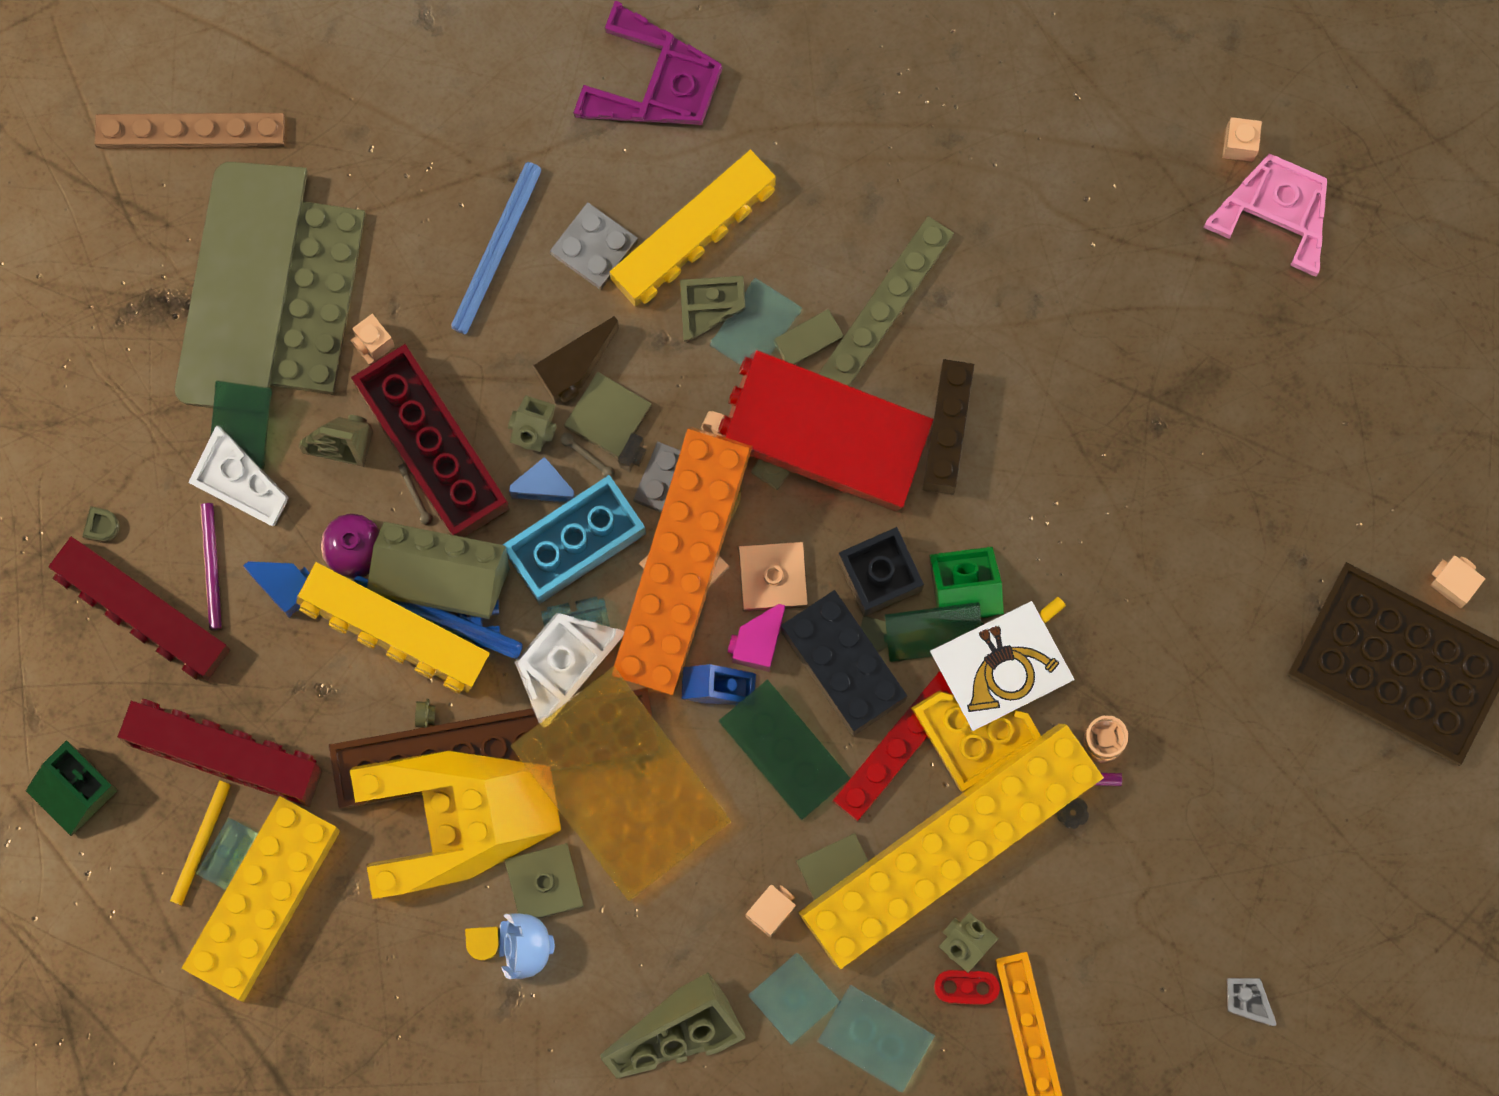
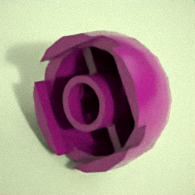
M350 513L338 516L328 524L322 534L320 547L324 561L331 570L347 578L355 579L356 576H367L370 573L373 546L380 529L375 522L363 515Z

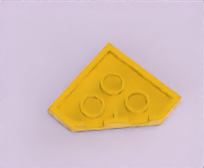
M938 691L912 707L913 712L957 787L962 792L1041 737L1029 714L1014 710L972 731L954 695Z

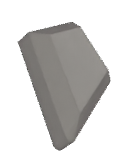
M1227 978L1228 1012L1272 1027L1276 1026V1021L1260 978Z

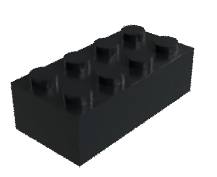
M835 590L781 625V633L852 737L906 702L907 694Z

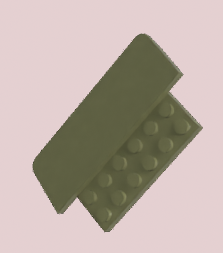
M225 162L215 170L175 384V394L182 403L212 409L265 414L269 386L334 395L366 213L365 210L304 202L303 195L308 173L307 168Z

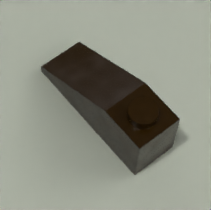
M615 316L534 365L536 375L555 404L561 400L563 403L568 402L579 394L578 390L583 387L619 329L618 320Z

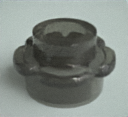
M1080 798L1074 799L1057 812L1058 820L1070 829H1076L1078 825H1084L1089 817L1087 804ZM1075 810L1076 815H1070V811Z

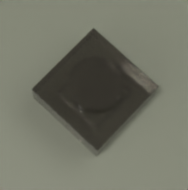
M631 433L618 459L620 468L631 472L634 465L640 466L647 449L643 448V437Z

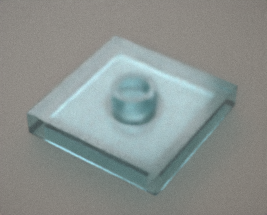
M798 952L748 995L790 1045L840 1003L838 998Z

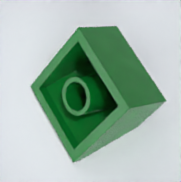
M993 547L929 555L935 601L940 622H957L962 619L989 618L993 615L1004 614L1002 581Z

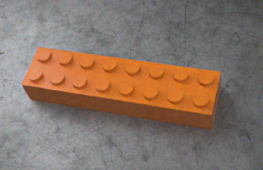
M694 427L687 429L611 676L670 695L677 691L753 446Z

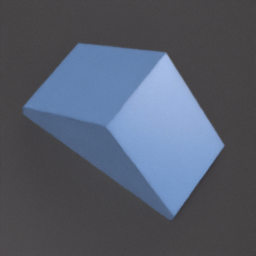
M545 457L513 482L509 489L511 498L567 503L575 498L574 490Z

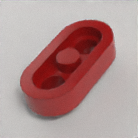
M947 970L939 974L934 982L935 995L940 1001L947 1004L987 1005L997 998L1000 991L997 978L985 971H969L967 973L962 970ZM951 981L956 985L954 993H947L944 990L946 982ZM979 983L987 984L989 988L987 994L981 995L977 992V985Z

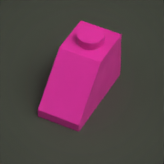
M778 604L742 625L738 635L732 634L728 647V653L733 654L732 663L770 672L785 612V605Z

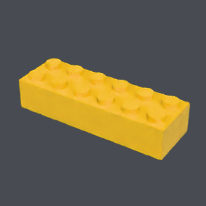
M315 562L297 596L296 603L300 605L299 611L314 619H317L318 615L328 619V626L342 634H346L347 630L358 635L357 641L371 649H374L377 645L387 650L386 656L400 664H403L406 660L416 665L414 671L429 679H432L434 675L445 681L444 687L458 694L463 690L467 693L469 692L490 654L484 649Z
M279 796L184 962L182 969L237 1000L244 1002L339 835L340 830L336 826Z

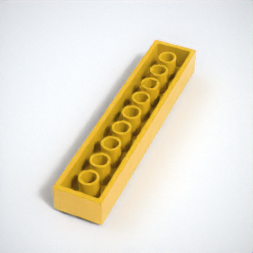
M1058 723L804 907L798 914L834 965L842 969L1104 777L1068 725Z

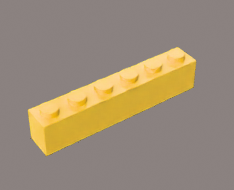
M750 149L609 271L610 280L635 307L641 302L644 304L648 303L658 293L657 288L665 281L670 283L679 276L682 271L680 268L688 261L693 263L699 259L705 252L704 247L712 240L716 243L722 239L728 232L727 227L735 220L741 222L752 211L750 207L758 200L763 202L768 199L775 191L776 176Z

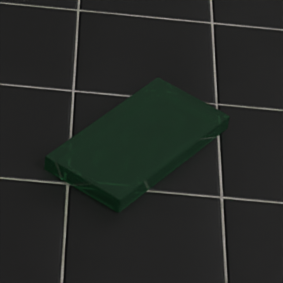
M768 679L718 720V723L800 820H803L851 779Z

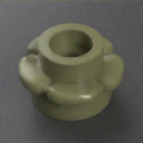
M426 699V702L416 701L415 727L426 728L428 725H434L436 706L429 705V699Z

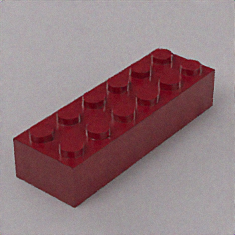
M406 344L351 377L359 394L450 535L466 537L509 510L507 500Z
M142 698L140 703L130 701L117 736L127 746L277 797L281 796L288 801L310 808L323 772L316 764L317 761L313 759L312 755L297 750L294 751L293 755L288 754L285 749H282V745L268 740H264L263 745L256 743L252 735L234 729L232 734L226 733V730L221 728L220 724L203 719L201 724L197 723L195 719L190 717V714L177 709H172L171 714L167 713L165 709L160 707V704Z

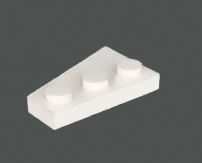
M220 426L215 427L188 483L271 526H275L289 497Z

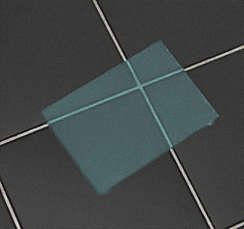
M756 278L750 282V286L745 292L746 309L727 319L710 343L711 347L739 365L742 364L745 356L750 357L756 350L771 355L776 348L773 339L784 334L789 329L802 307Z

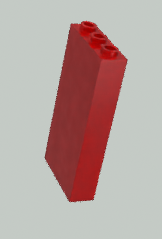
M758 350L752 353L750 357H744L739 369V374L743 375L740 386H734L729 397L728 404L732 405L729 417L723 416L717 433L721 434L722 437L753 446L750 453L752 457L896 512L903 508L934 419Z

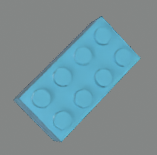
M608 475L503 545L506 546L508 559L540 605L646 535V530L616 483Z

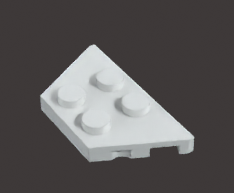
M556 613L515 661L516 667L538 722L542 727H547L624 635L623 630Z

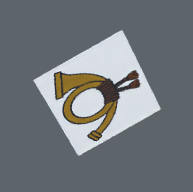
M1032 601L930 651L972 731L1075 680Z

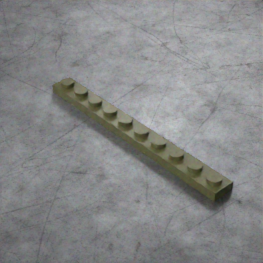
M927 216L819 372L820 375L848 386L852 384L953 238L954 232ZM760 459L751 470L752 474L776 490L780 488L791 472Z

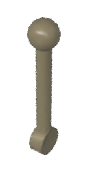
M564 433L561 436V442L564 446H571L600 469L604 477L610 475L612 478L615 475L612 467H606L578 445L570 433Z
M403 463L398 468L421 514L420 522L425 525L430 524L432 515L426 512Z

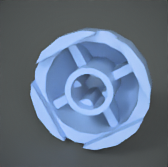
M521 913L505 914L504 917L507 921H501L499 927V957L505 955L507 966H501L502 971L508 979L532 977L539 973L547 964L549 954L554 953V938L552 935H548L547 928L541 920L532 915Z

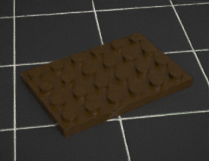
M1346 562L1287 676L1460 766L1499 692V641Z

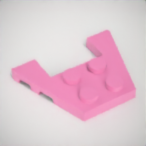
M1269 153L1233 194L1222 203L1218 210L1207 219L1203 228L1230 239L1242 211L1260 217L1302 236L1290 266L1316 277L1320 270L1327 178Z

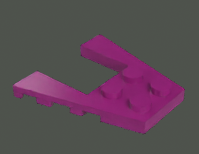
M614 1L605 26V32L661 49V53L642 103L583 85L573 112L574 117L702 125L723 69L722 64L693 46L686 45L676 39L673 34L665 29L662 30L648 22V19L640 14L633 13L622 6V3Z

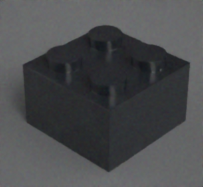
M897 527L838 553L837 560L864 617L923 590L924 583Z

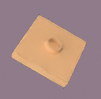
M803 542L739 546L744 611L767 610L778 604L785 605V608L808 606Z

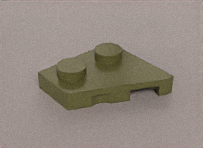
M743 276L680 280L684 342L695 339L746 309Z

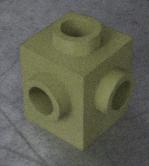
M525 395L517 411L512 412L509 420L508 429L513 430L510 443L520 445L527 450L540 452L545 442H551L553 439L556 424L552 423L556 405Z
M968 913L961 922L955 918L943 931L947 938L939 947L950 959L969 973L999 938L988 930L981 921L977 920L971 913Z

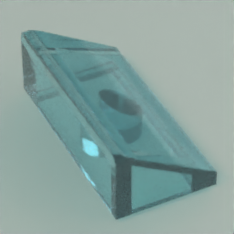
M228 817L196 874L226 890L258 833Z

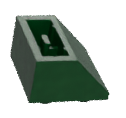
M66 740L41 765L25 791L72 836L118 790Z

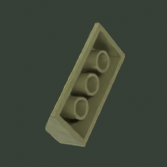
M384 522L373 546L367 589L387 599L490 619L510 570L506 546Z

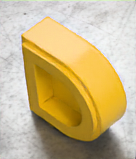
M498 927L465 929L466 949L472 958L478 961H487L497 954L499 949Z

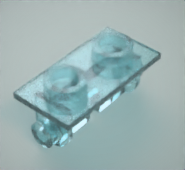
M597 596L575 601L577 608L575 612L570 611L569 603L549 606L546 611H541L544 627L556 613L610 626L604 598L597 599Z

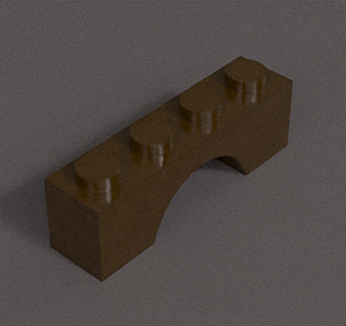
M943 359L922 490L951 495L955 493L975 365L973 363Z

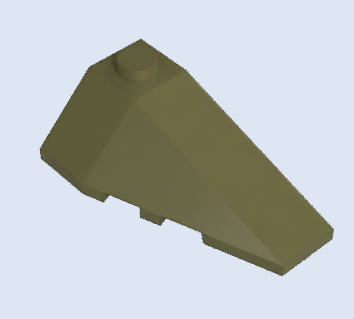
M348 415V419L338 417L300 440L299 448L303 454L364 467L373 429L367 423V419L356 415Z
M706 973L676 990L600 1054V1057L618 1079L656 1069L658 1063L676 1059L677 1063L687 1061V1056L706 1052V1056L719 1053L745 1039L746 1036L724 992L712 976Z

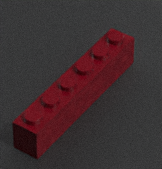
M72 536L48 566L55 573L52 577L54 581L67 590L71 585L80 591L78 597L93 608L96 604L106 609L103 615L118 626L122 621L132 628L129 633L145 644L150 640L156 644L158 648L155 652L169 662L175 658L183 663L184 666L181 670L196 681L200 676L208 681L230 652L229 647Z

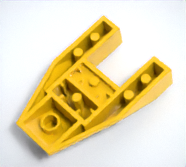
M443 751L356 766L350 769L355 803L422 791L432 852L368 864L367 872L372 899L410 893L471 879L561 830L551 768L548 765L455 751Z

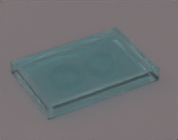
M849 985L817 1042L902 1093L935 1035L854 986Z

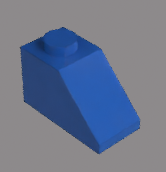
M251 561L243 565L246 571L288 618L300 609V605L296 603L297 596L310 574L305 567L299 570L292 563Z
M712 664L683 667L681 699L704 704L754 705L756 673Z

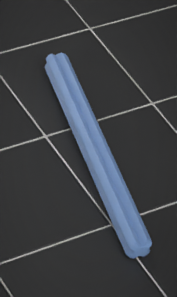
M527 162L523 167L453 319L451 327L456 332L466 334L473 322L541 174V168L534 163Z

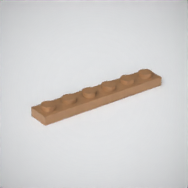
M284 113L95 115V146L97 148L284 147L285 143Z

